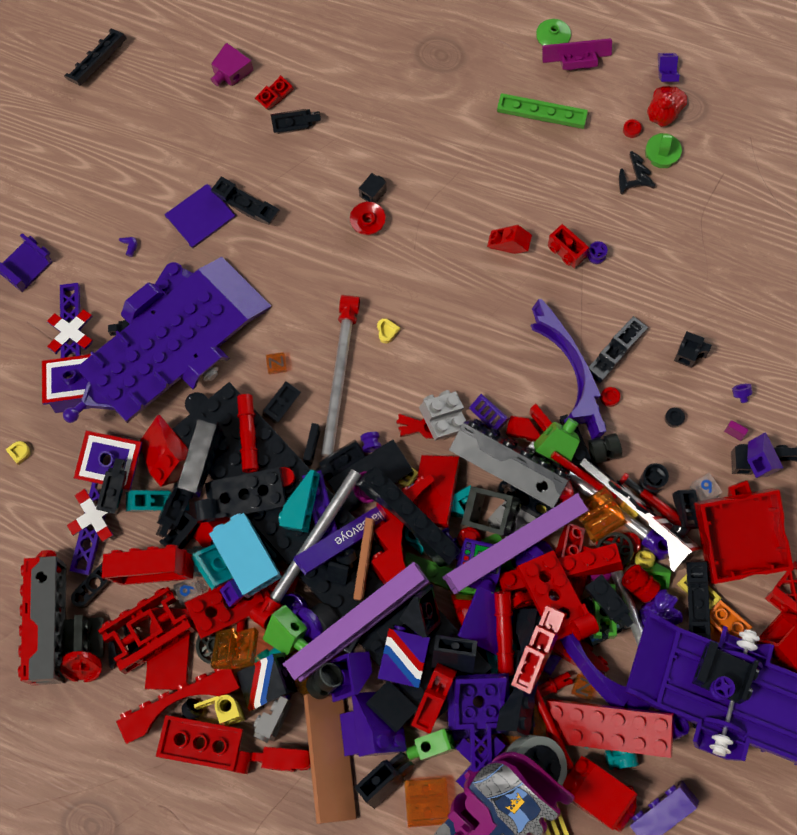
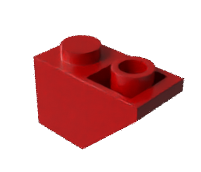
M519 225L492 230L487 247L512 254L527 252L532 234Z

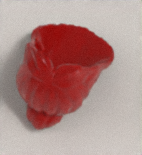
M675 86L657 88L647 110L649 120L657 123L660 127L668 126L677 119L681 110L687 105V96L684 91Z

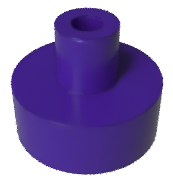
M739 384L732 388L733 396L740 398L741 403L748 402V396L753 394L751 384Z

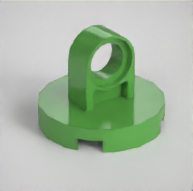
M660 133L651 137L645 148L646 158L648 157L651 164L658 168H669L679 161L682 153V146L679 140L667 133Z

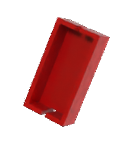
M166 545L165 548L160 549L159 547L151 546L147 547V550L131 548L129 552L112 550L111 553L103 554L102 578L113 581L121 586L193 579L194 562L191 559L192 555L187 553V550L179 549L177 545Z

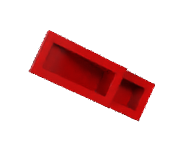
M437 663L411 726L429 734L431 733L457 671Z

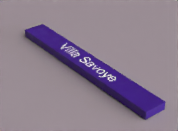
M375 507L296 555L293 560L304 575H307L363 539L366 518H372L376 522L375 526L382 521L387 522L379 509Z

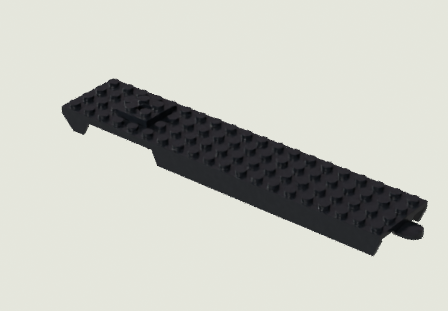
M230 382L209 399L199 392L189 394L185 400V408L190 415L172 429L189 449L199 416L218 421L224 435L208 474L213 481L248 474L242 472L240 453L242 448L240 419L237 417V396L241 394ZM254 409L255 417L253 419L256 448L258 449V471L277 467H287L293 471L295 476L294 483L290 487L284 488L287 502L302 482V476L307 475L310 469ZM265 485L260 488V495L266 496L269 488ZM326 487L327 493H328V497H329V500H330V502H331V500L333 499L334 495H333V494L330 492V490ZM243 490L241 492V499L246 500L249 498V490ZM226 493L225 495L231 500L230 494ZM343 505L334 518L337 530L355 520L353 515ZM283 508L247 515L254 528L288 566H290L315 527L313 516H311L308 533L289 530L279 526L278 518ZM374 538L364 599L384 585L371 567L372 557L380 551L385 552ZM362 540L350 547L354 548L357 559L353 562L354 567L349 569L350 573L346 585L327 580L329 562L338 563L336 557L307 575H304L302 571L297 575L321 603L329 605L336 612L339 619L350 612L352 608H355L357 604L359 605L363 602L353 599ZM421 590L362 635L359 644L366 652H369L370 657L379 667L381 666V660L374 650L379 646L385 648L389 628L394 629L395 625L410 629L414 634V631L399 619L412 599ZM439 609L441 623L427 636L430 637V642L428 644L420 687L417 688L394 682L417 708L435 669L432 667L436 635L449 637V633L454 632L453 637L461 638L458 636L459 631ZM476 650L473 673L457 671L456 675L486 674L492 667ZM447 696L437 719L448 710Z

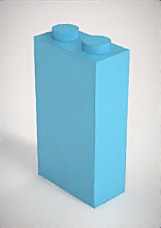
M238 513L230 518L231 521L226 524H219L214 527L209 535L242 595L249 598L276 582L282 576L248 516L244 513Z

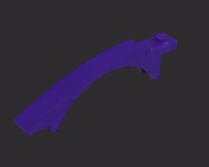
M538 299L532 308L536 323L531 324V328L533 331L554 342L564 352L574 369L577 379L578 392L576 403L572 412L564 420V423H566L568 418L575 420L578 424L586 423L591 439L601 437L606 432V425L602 420L599 405L596 403V400L601 395L590 369L562 323L542 299Z
M552 595L549 596L551 600L557 601ZM574 634L560 639L565 650L585 678L610 706L649 710L650 705L626 693L625 686L617 684L604 676L591 663Z

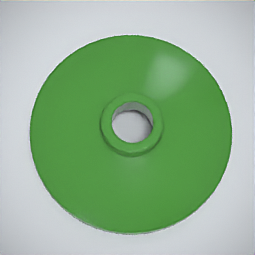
M548 19L538 26L536 37L542 46L568 43L571 38V30L562 20Z

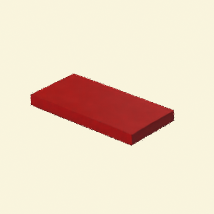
M421 456L417 479L423 475L426 477L431 474L435 481L434 486L423 494L415 505L437 527H448L460 465L459 456Z
M152 608L156 617L166 612L164 608ZM170 608L176 619L185 614L192 624L187 609ZM152 619L150 635L158 631ZM171 619L161 624L165 633L175 628ZM191 634L147 661L146 690H177V686L187 682Z

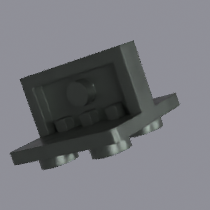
M74 615V619H65L63 628V657L71 652L83 651L89 652L98 658H103L104 640L98 630L102 628L104 618H87L84 615Z

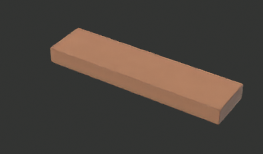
M372 518L365 519L353 597L356 601H363L376 523Z

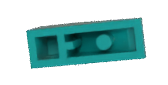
M314 470L308 472L284 504L278 518L279 526L289 530L308 533L320 477L319 473Z
M171 491L126 492V512H161ZM189 503L185 511H189Z

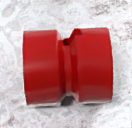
M640 565L630 567L622 577V585L630 592H633L643 603L652 600L660 590V583L654 577L648 575V572Z

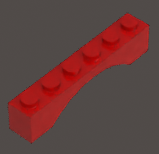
M616 543L558 558L568 579L586 575H605L624 570ZM517 569L500 574L499 580L502 591H510L511 596L519 591H523V593L528 591ZM544 572L539 574L541 581H549L548 574Z
M224 663L214 668L215 673L209 676L204 673L196 677V682L190 685L186 682L177 686L178 691L172 694L167 691L157 696L159 700L152 704L149 700L139 705L140 710L134 713L132 710L120 714L121 719L117 720L116 723L125 743H130L148 734L158 716L168 706L180 699L194 695L220 697L241 688L232 666L226 667Z

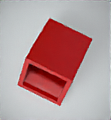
M781 612L759 636L760 640L756 642L758 644L774 645L772 657L787 670L797 673V615Z

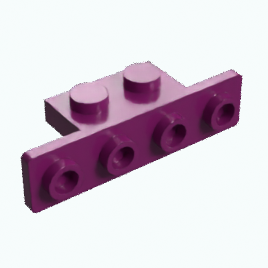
M611 38L542 46L543 63L560 61L563 70L598 66L597 57L612 55Z

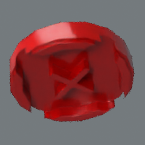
M75 651L66 654L62 658L60 671L63 676L71 681L78 682V680H84V682H90L100 676L102 663L97 656L89 652Z

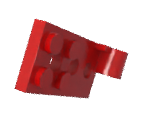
M554 550L516 567L541 617L545 607L548 605L558 610L563 609L567 611L568 619L564 620L556 641L571 634H574L575 638L580 641L599 632V626L595 617L589 613L585 604H581ZM542 572L548 574L549 581H541L539 574ZM549 591L557 592L559 599L557 601L551 600Z
M224 585L186 601L184 605L200 639L203 640L249 618L253 607L260 602H264L266 594L270 596L267 588L254 594L252 600L247 601L242 598L232 609H227L224 606L225 599L220 592ZM208 608H215L217 615L209 618L205 612Z
M165 715L156 757L248 775L252 753L239 751L244 729ZM180 734H184L186 740L183 745L179 746L177 744V737ZM204 738V747L197 749V739ZM222 741L224 749L222 752L217 753L215 745L217 742Z

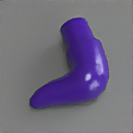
M134 237L119 238L120 242L128 244L126 255L133 257L134 251L137 248V240Z

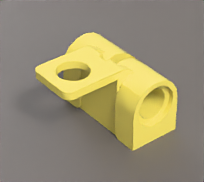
M229 695L216 696L194 704V708L197 710L215 704L219 724L224 726H231L245 721L240 703ZM231 703V709L225 712V707Z

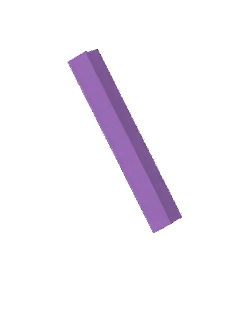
M579 493L452 570L443 579L447 582L452 592L456 594L581 516L588 509L580 498Z
M415 562L410 564L285 661L283 666L287 668L295 681L298 679L300 682L305 680L322 664L327 663L430 583L421 571L420 566Z

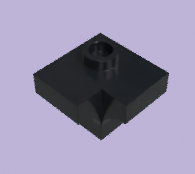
M686 331L674 361L692 368L696 359L707 357L712 345L703 342L705 338Z

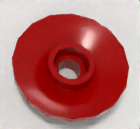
M374 202L359 203L350 213L351 226L360 234H376L385 225V212L380 205Z

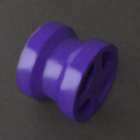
M596 241L590 245L588 251L590 262L593 264L604 262L608 251L605 243Z
M367 432L360 436L361 441L364 443L362 447L363 452L371 453L382 447L378 441V432Z
M721 676L710 684V694L718 701L726 700L734 694L735 684L730 678Z

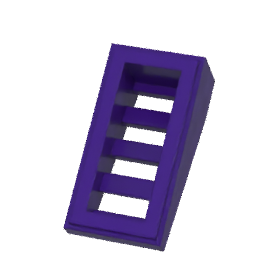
M480 394L469 407L490 429L494 428L500 431L510 419L483 394ZM483 400L485 403L479 410H477L476 407ZM487 406L490 407L484 415L481 414ZM494 411V415L488 420L487 417ZM499 415L500 419L494 425L492 422Z

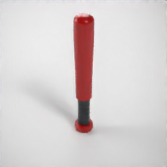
M625 473L619 480L621 484L624 483L639 494L640 498L672 524L682 526L678 513L647 489L641 488V486L629 478V474Z

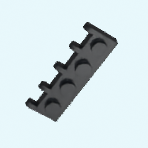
M111 28L108 36L104 40L100 39L98 41L99 45L93 51H88L86 53L88 56L81 63L77 62L75 64L76 68L70 74L66 73L64 77L81 86L111 57L117 48L122 46L123 42L127 39L124 33Z

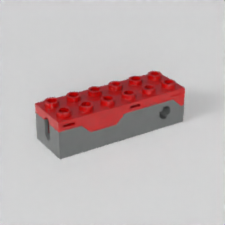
M43 550L35 558H24V565H21L23 584L20 586V594L23 597V601L19 609L22 624L19 626L21 645H19L18 654L21 657V665L18 667V677L20 681L30 685L65 683V676L61 674L60 665L63 658L64 620L66 619L67 564L57 558L55 551Z

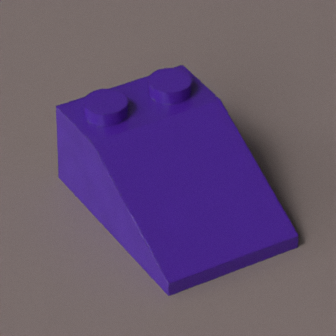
M359 692L358 695L352 696L359 757L391 755L407 751L403 727L395 733L366 704L376 692Z

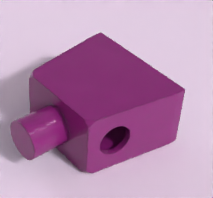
M226 43L211 64L215 74L211 81L216 86H219L223 81L233 86L253 71L252 62L245 55Z

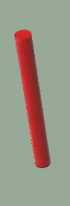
M556 451L551 454L550 458L611 500L617 497L605 485Z
M537 688L535 703L552 740L564 752L567 770H569L574 765Z

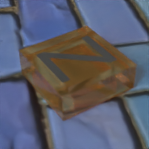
M284 352L266 355L269 375L287 372Z
M577 674L571 694L591 701L595 688L588 682L585 676Z

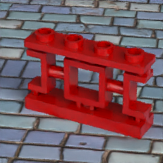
M169 587L158 589L154 596L139 601L136 607L120 613V617L105 622L102 628L98 630L107 644L115 639L122 653L116 656L114 660L123 674L126 675L195 631L185 614L177 619L175 618L169 605L177 601ZM162 603L166 612L156 617L151 609ZM150 617L158 631L141 641L134 627ZM171 619L175 628L165 633L161 624ZM126 625L131 634L121 639L116 630ZM135 641L140 650L130 655L126 646Z

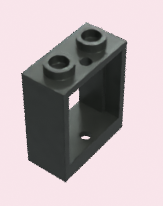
M471 486L461 525L509 536L516 529L515 521L521 509V499ZM485 495L507 500L500 529L478 524Z

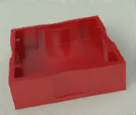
M771 488L694 502L704 561L707 562L709 582L718 584L740 580L751 575H767L794 570L789 541L784 528L785 517L779 489Z

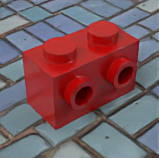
M563 224L549 235V249L554 254L557 253L566 265L572 266L575 269L587 257L589 247Z

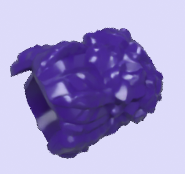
M666 589L660 590L651 602L641 606L639 616L643 626L648 613L660 616L674 625L682 622V613L674 608L678 598L670 595Z

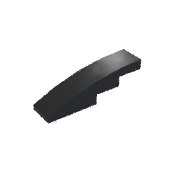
M633 316L589 366L593 378L601 383L636 344L648 327Z

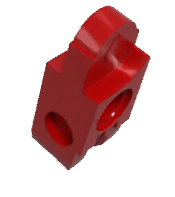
M264 747L263 753L253 752L251 756V761L262 763L261 768L295 772V770L304 771L311 768L310 754L307 750Z

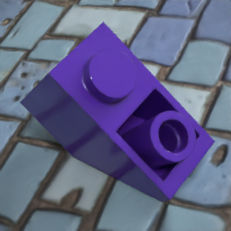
M763 433L748 442L747 461L756 478L768 477L783 469L767 433Z

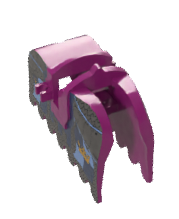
M505 752L494 758L492 762L484 766L480 771L473 772L468 770L464 775L466 778L464 792L454 798L450 813L448 814L449 819L438 828L434 835H531V833L541 835L548 829L544 818L553 821L560 816L557 802L560 801L569 805L575 796L557 783L527 756L517 752Z

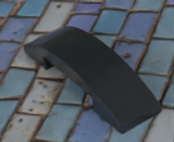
M222 176L211 189V192L225 203L261 223L270 225L280 212V209L264 201L263 203L236 187V184Z
M686 562L689 631L711 640L707 562Z

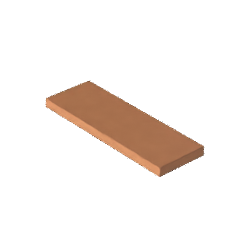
M310 694L304 695L316 823L356 820L350 756H344L340 714L345 713L344 701L333 702L332 694L320 700L312 697Z

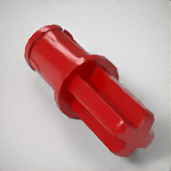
M565 672L553 679L548 678L547 682L538 685L537 688L541 696L544 697L553 692L556 694L557 690L573 684V680L569 679L571 677L570 674Z

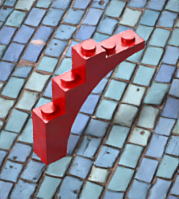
M431 474L426 477L423 475L414 482V485L411 487L406 486L401 491L416 504L420 497L434 486L435 480ZM376 502V507L387 522L382 521L375 526L374 537L385 552L380 551L372 557L371 567L385 585L406 568L401 547L404 524L390 511Z

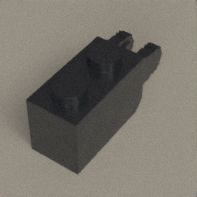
M404 752L398 753L390 761L387 759L382 761L354 787L364 801L375 809L405 781L404 777L414 768L412 761H408L399 770L396 769L406 758Z

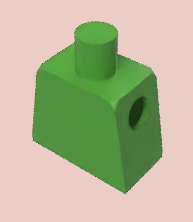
M568 418L564 426L553 422L534 442L536 452L553 460L550 456L556 451L571 462L580 442L578 434L574 432L578 423L571 418Z
M286 605L271 615L263 636L265 642L280 652L285 653V655H290L296 649L300 651L309 644L304 640L307 627Z
M444 728L414 739L415 745L408 747L406 753L409 760L420 757V760H428L457 749L455 748L456 744L453 741L451 730ZM428 743H430L431 746L429 751L426 750V745Z

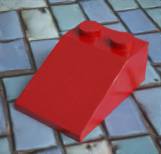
M157 415L140 442H142L141 447L149 473L160 487L178 481L189 449L162 416Z
M583 756L577 761L563 783V787L575 796L572 804L611 830H614L638 795Z

